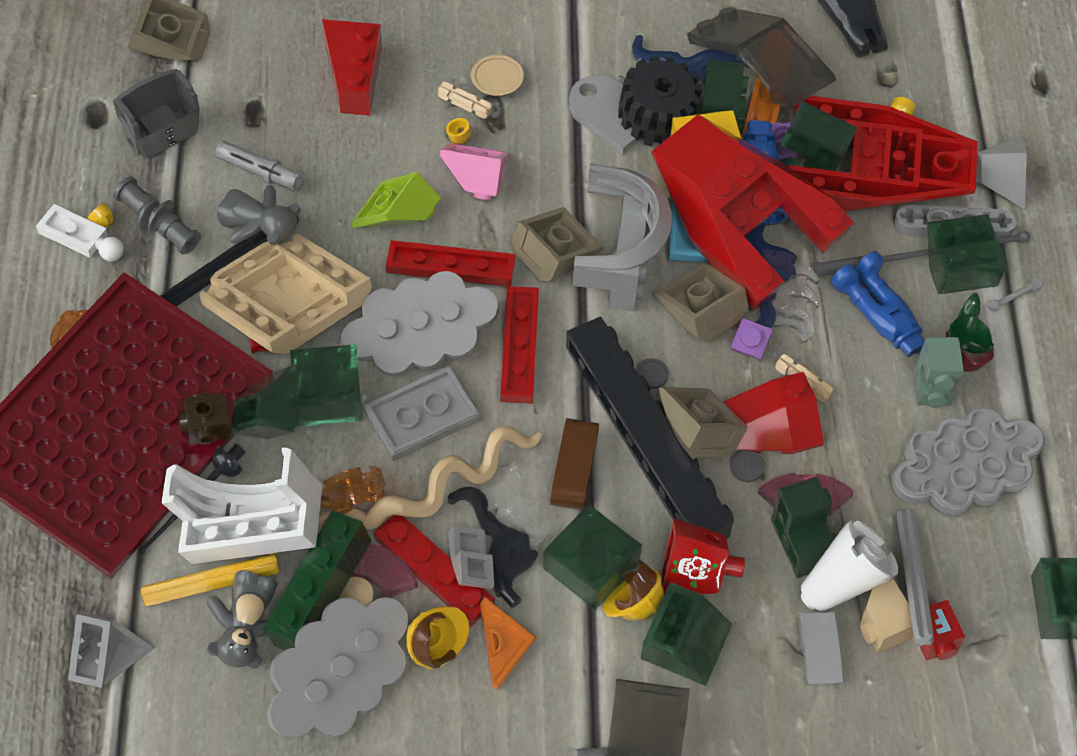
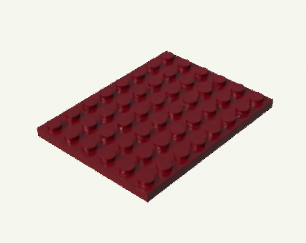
M123 272L0 403V502L112 579L170 511L162 504L167 468L177 464L199 477L211 464L214 451L217 448L223 449L280 383V376ZM198 393H208L210 395L225 393L230 422V438L217 439L210 444L189 443L188 431L181 432L179 412L185 411L184 398L192 397Z

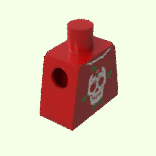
M673 519L660 573L665 594H716L720 591L723 575L742 578L745 569V558L729 555L726 536L700 526Z

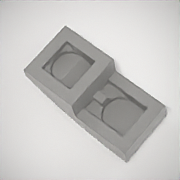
M453 525L448 530L451 561L459 585L492 589L494 587L493 558L491 554H486L485 530Z
M835 613L798 614L800 646L804 654L805 684L843 683L840 643Z

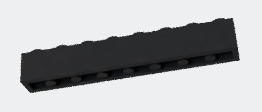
M600 316L567 330L566 350L671 518L721 533L726 536V539L730 538L734 522L730 508L726 504H721L716 496L717 492L710 478H705L700 471L697 457L692 459L678 441L666 418L662 403L659 400L655 401L651 395L648 381L635 370L630 353L627 350H622L614 328L607 326Z

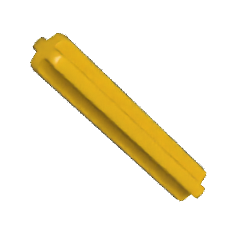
M270 554L141 587L143 603L145 606H151L231 586L237 571H250L264 577L274 575L279 572L278 561L275 554Z

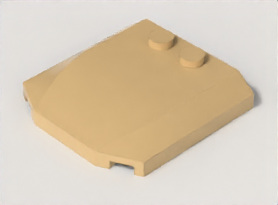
M300 234L292 235L293 241L271 245L268 241L262 243L215 272L210 279L211 286L208 291L204 292L202 290L200 293L201 304L272 353L289 354L361 307L364 299L372 289L370 277Z

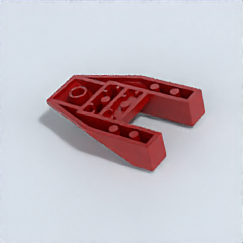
M797 94L792 115V121L798 126V129L794 132L795 135L800 137L803 142L852 148L850 173L789 165V168L831 197L844 212L975 193L978 141L887 105Z
M699 114L651 152L691 243L715 269L745 288L748 306L753 311L779 290L784 280L745 236L779 208H782L813 244L824 253L845 236L854 223L831 197L788 166Z

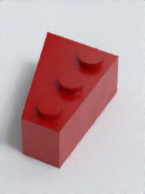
M322 19L324 43L332 71L340 113L370 116L382 52L381 24Z

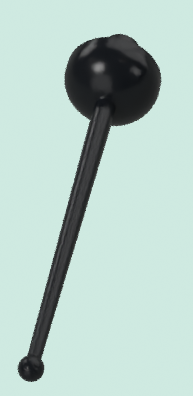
M235 444L228 452L217 448L212 457L213 465L216 469L207 480L215 481L221 474L227 477L239 475L243 469L238 461L246 452L238 444ZM173 514L143 547L138 549V553L144 554L146 549L178 517Z

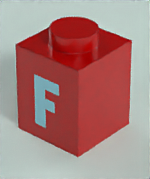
M944 600L929 605L934 641L929 646L925 644L920 646L926 661L936 657L939 660L953 657L958 653L965 638L949 601Z

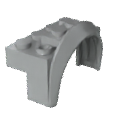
M590 163L587 193L624 197L616 254L607 256H575L573 286L610 290V309L634 312L636 299H643L646 269H653L654 257L661 258L662 248L669 237L672 224L670 205L663 191L652 181L653 173Z

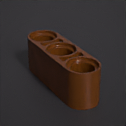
M566 418L552 485L550 505L584 511L597 444L599 423Z

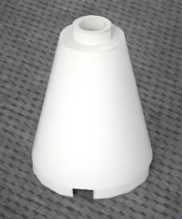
M851 520L842 528L801 584V599L811 610L816 609L824 612L892 580L898 574V565L894 555L891 552L886 556L880 547L885 542L873 529L858 520L852 524Z

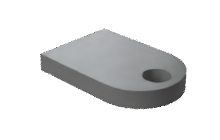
M592 75L579 80L574 84L569 95L571 115L576 121L621 155L625 154L642 138L636 141L631 136L632 128L624 130L621 125L622 118H618L623 84L614 78L603 75ZM592 91L595 95L586 97L581 92Z

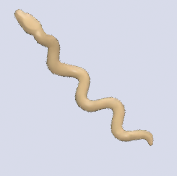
M512 426L496 428L489 435L483 461L477 468L472 467L463 458L456 455L447 456L439 460L430 473L428 492L424 500L415 501L399 496H386L378 499L367 513L349 505L339 506L334 511L362 521L367 531L380 527L391 515L411 518L430 517L442 505L446 481L451 473H457L470 484H484L493 477L497 469L500 447L505 441L512 442L520 448L531 449L539 444L542 433L537 432L528 437ZM331 511L319 515L317 535Z

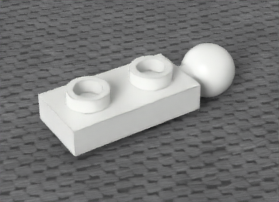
M53 204L36 225L38 234L89 258L92 257L96 250H99L100 256L108 262H115L124 254L123 243L116 237H107L108 233L105 227L56 204Z

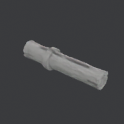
M222 140L217 146L215 154L217 158L263 177L265 182L270 184L275 182L295 192L303 184L304 174L282 166L279 160H268L251 151L233 145L226 140ZM238 156L251 160L254 162V164L238 158ZM265 167L281 173V176L266 170Z

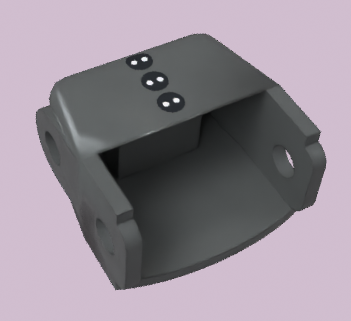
M172 69L152 76L129 88L113 100L126 140L136 155L141 154L145 158L153 157L195 135L198 131L200 111L198 97L193 86L180 70Z

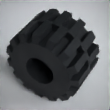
M654 56L650 58L648 63L642 59L636 63V68L631 67L628 70L626 79H624L619 101L618 118H622L621 126L624 130L632 128L631 136L636 141L640 138L645 140L644 145L652 146L653 142L661 144L671 136L673 118L697 115L702 94V87L700 84H697L698 76L695 72L688 73L689 66L685 63L675 64L674 58L667 57L666 61H662L659 59V56Z

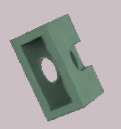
M959 337L925 338L914 369L918 405H929L934 408L951 405L955 395L954 385L960 382L964 372Z

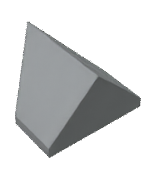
M1015 137L978 152L977 182L984 184L1025 210L1027 152L1023 138Z
M78 612L76 614L68 680L103 688L104 685L155 647L113 619Z

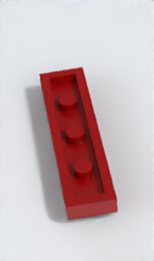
M391 240L386 261V273L430 278L438 272L449 271L456 273L462 278L463 282L507 287L512 286L515 254Z
M507 286L500 402L533 404L539 288Z
M393 515L373 533L374 540L444 604L456 607L465 613L470 627L482 617L480 603L485 597L495 604V598L484 588L459 585L451 558L404 516Z

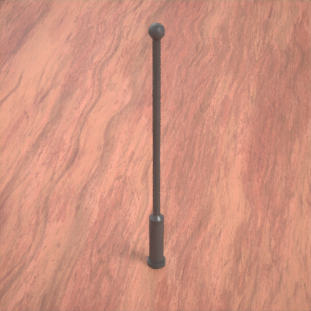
M1021 231L1018 235L882 257L883 262L1014 241L1027 243L1030 240V233ZM863 256L821 263L819 261L813 262V274L815 277H821V275L836 273L848 264L856 268Z

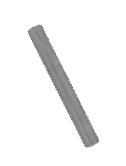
M912 508L906 510L899 509L896 513L914 643L918 646L924 644L929 646L933 643L934 638L915 511Z

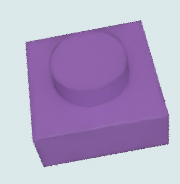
M742 318L731 345V350L761 361L773 329Z

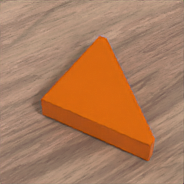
M485 597L480 603L492 687L497 690L537 637Z

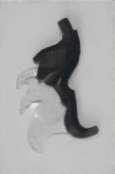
M500 465V470L505 474L504 479L500 483L483 489L475 487L457 489L448 495V503L453 505L460 500H466L474 508L480 528L485 530V535H489L493 539L489 552L493 558L494 587L492 589L497 598L502 597L510 608H514L522 599L512 589V582L535 563L538 552L530 549L538 547L545 541L549 533L548 521H544L541 528L534 526V520L538 513L537 497L533 496L530 504L524 503L521 499L523 488L521 474L512 466Z

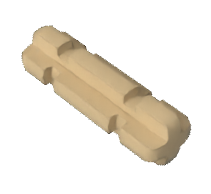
M443 81L438 88V97L446 101L451 99L452 104L471 113L475 111V115L483 119H487L492 113L493 104L483 98L479 100L478 96L460 87L455 89V85Z
M784 353L776 362V370L785 376L804 371L815 393V397L821 402H826L832 396L834 387L825 380L821 382L820 376L803 364H796V360L793 357Z

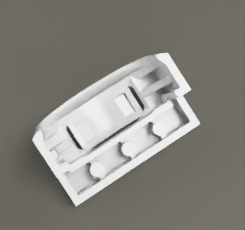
M282 448L284 455L282 478L266 484L237 485L210 481L190 473L177 464L172 465L166 471L162 504L183 521L178 553L191 564L316 547L323 484L309 471L291 449ZM227 505H231L229 516H226Z

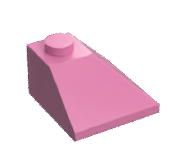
M450 143L440 149V157L464 190L473 192V197L491 200L492 196H497L501 192L509 161V152Z

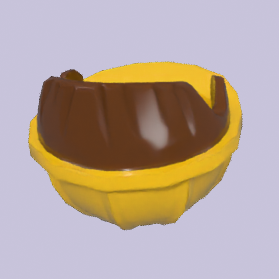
M637 561L639 565L637 571L626 572L624 575L626 581L616 587L606 598L603 604L605 614L608 617L621 616L632 621L647 620L652 615L657 614V611L664 602L661 574L651 569L643 561Z
M442 606L421 612L408 626L406 635L408 653L414 662L427 669L440 668L455 659L456 655L466 644L469 634V621L465 613L451 606Z

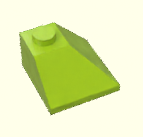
M418 171L383 180L351 221L350 225L353 228L409 224L418 221L424 222L434 214V207L441 197Z

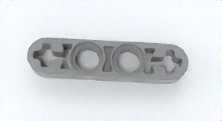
M904 205L897 210L894 219V228L898 233L905 236L975 240L1012 236L1017 224L1016 217L1008 210L927 205ZM935 217L943 218L948 225L943 227L937 226L931 219ZM905 218H910L912 223H907ZM964 219H972L977 222L978 227L968 228L962 221ZM997 222H1001V223H1002V226H1003V227H1006V228H1001V227H1000V224L997 223Z

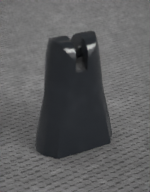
M818 0L822 9L839 28L849 47L858 58L869 55L870 49L874 54L887 51L888 42L875 0Z

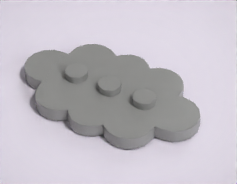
M438 272L432 275L427 282L418 278H408L403 280L395 291L382 288L370 292L362 304L363 317L355 319L345 326L341 334V344L346 354L352 359L358 361L374 359L377 368L383 374L391 377L402 376L408 373L413 366L423 370H433L439 367L446 357L464 359L476 350L479 342L477 330L492 325L497 319L499 303L495 294L488 288L481 286L466 288L462 278L453 272Z
M987 408L971 411L965 420L955 417L944 418L938 423L935 431L920 430L910 435L904 449L906 461L898 465L894 471L892 488L895 494L905 502L918 504L930 500L938 511L947 515L962 514L969 509L972 503L982 506L993 505L999 500L1003 491L1014 493L1027 487L1033 476L1031 461L1040 454L1044 446V435L1036 424L1028 420L1018 419L1006 423L999 413Z
M389 597L374 599L366 606L356 599L341 598L327 605L323 611L321 621L310 622L302 626L296 634L295 648L283 650L272 661L270 669L271 680L279 691L270 702L267 711L268 723L272 730L286 738L303 736L312 728L321 735L338 736L350 730L355 722L357 712L368 711L377 706L382 696V685L394 683L405 670V653L397 643L406 632L408 626V615L404 606L396 599Z

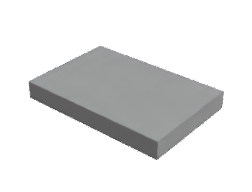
M450 365L362 405L364 414L392 461L481 420V414Z

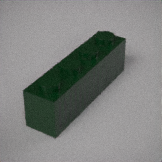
M334 510L331 511L317 535L316 547L310 548L263 628L275 647L283 650L295 648L296 634L300 628L307 623L321 621L323 611L327 605L339 599L372 541L362 521Z

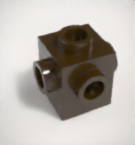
M198 393L192 397L184 398L185 411L179 412L181 432L188 431L189 443L210 444L217 439L230 438V422L225 393L212 395Z

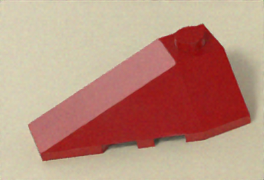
M804 371L773 379L723 401L748 427L736 450H750L757 454H761L762 450L781 451V454H795L823 446L824 444L817 400Z

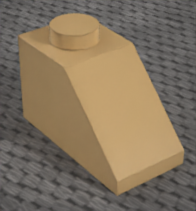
M894 579L870 590L860 622L863 638L868 644L872 643L877 653L913 638L909 603Z

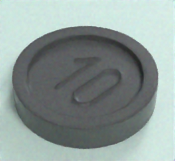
M649 358L643 360L637 366V373L646 378L650 389H658L666 384L669 370L661 360Z
M743 450L733 456L730 466L731 472L739 481L746 483L754 482L763 474L764 461L756 452Z

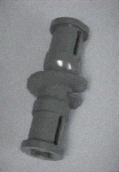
M131 176L118 184L114 191V198L117 201L125 202L133 209V212L139 216L138 225L144 231L148 230L149 232H156L158 230L161 236L169 239L178 247V252L182 255L190 253L197 246L201 239V234L197 230L188 228L177 215L171 213L174 207L172 201L167 200L160 204L153 195L139 187L137 180Z

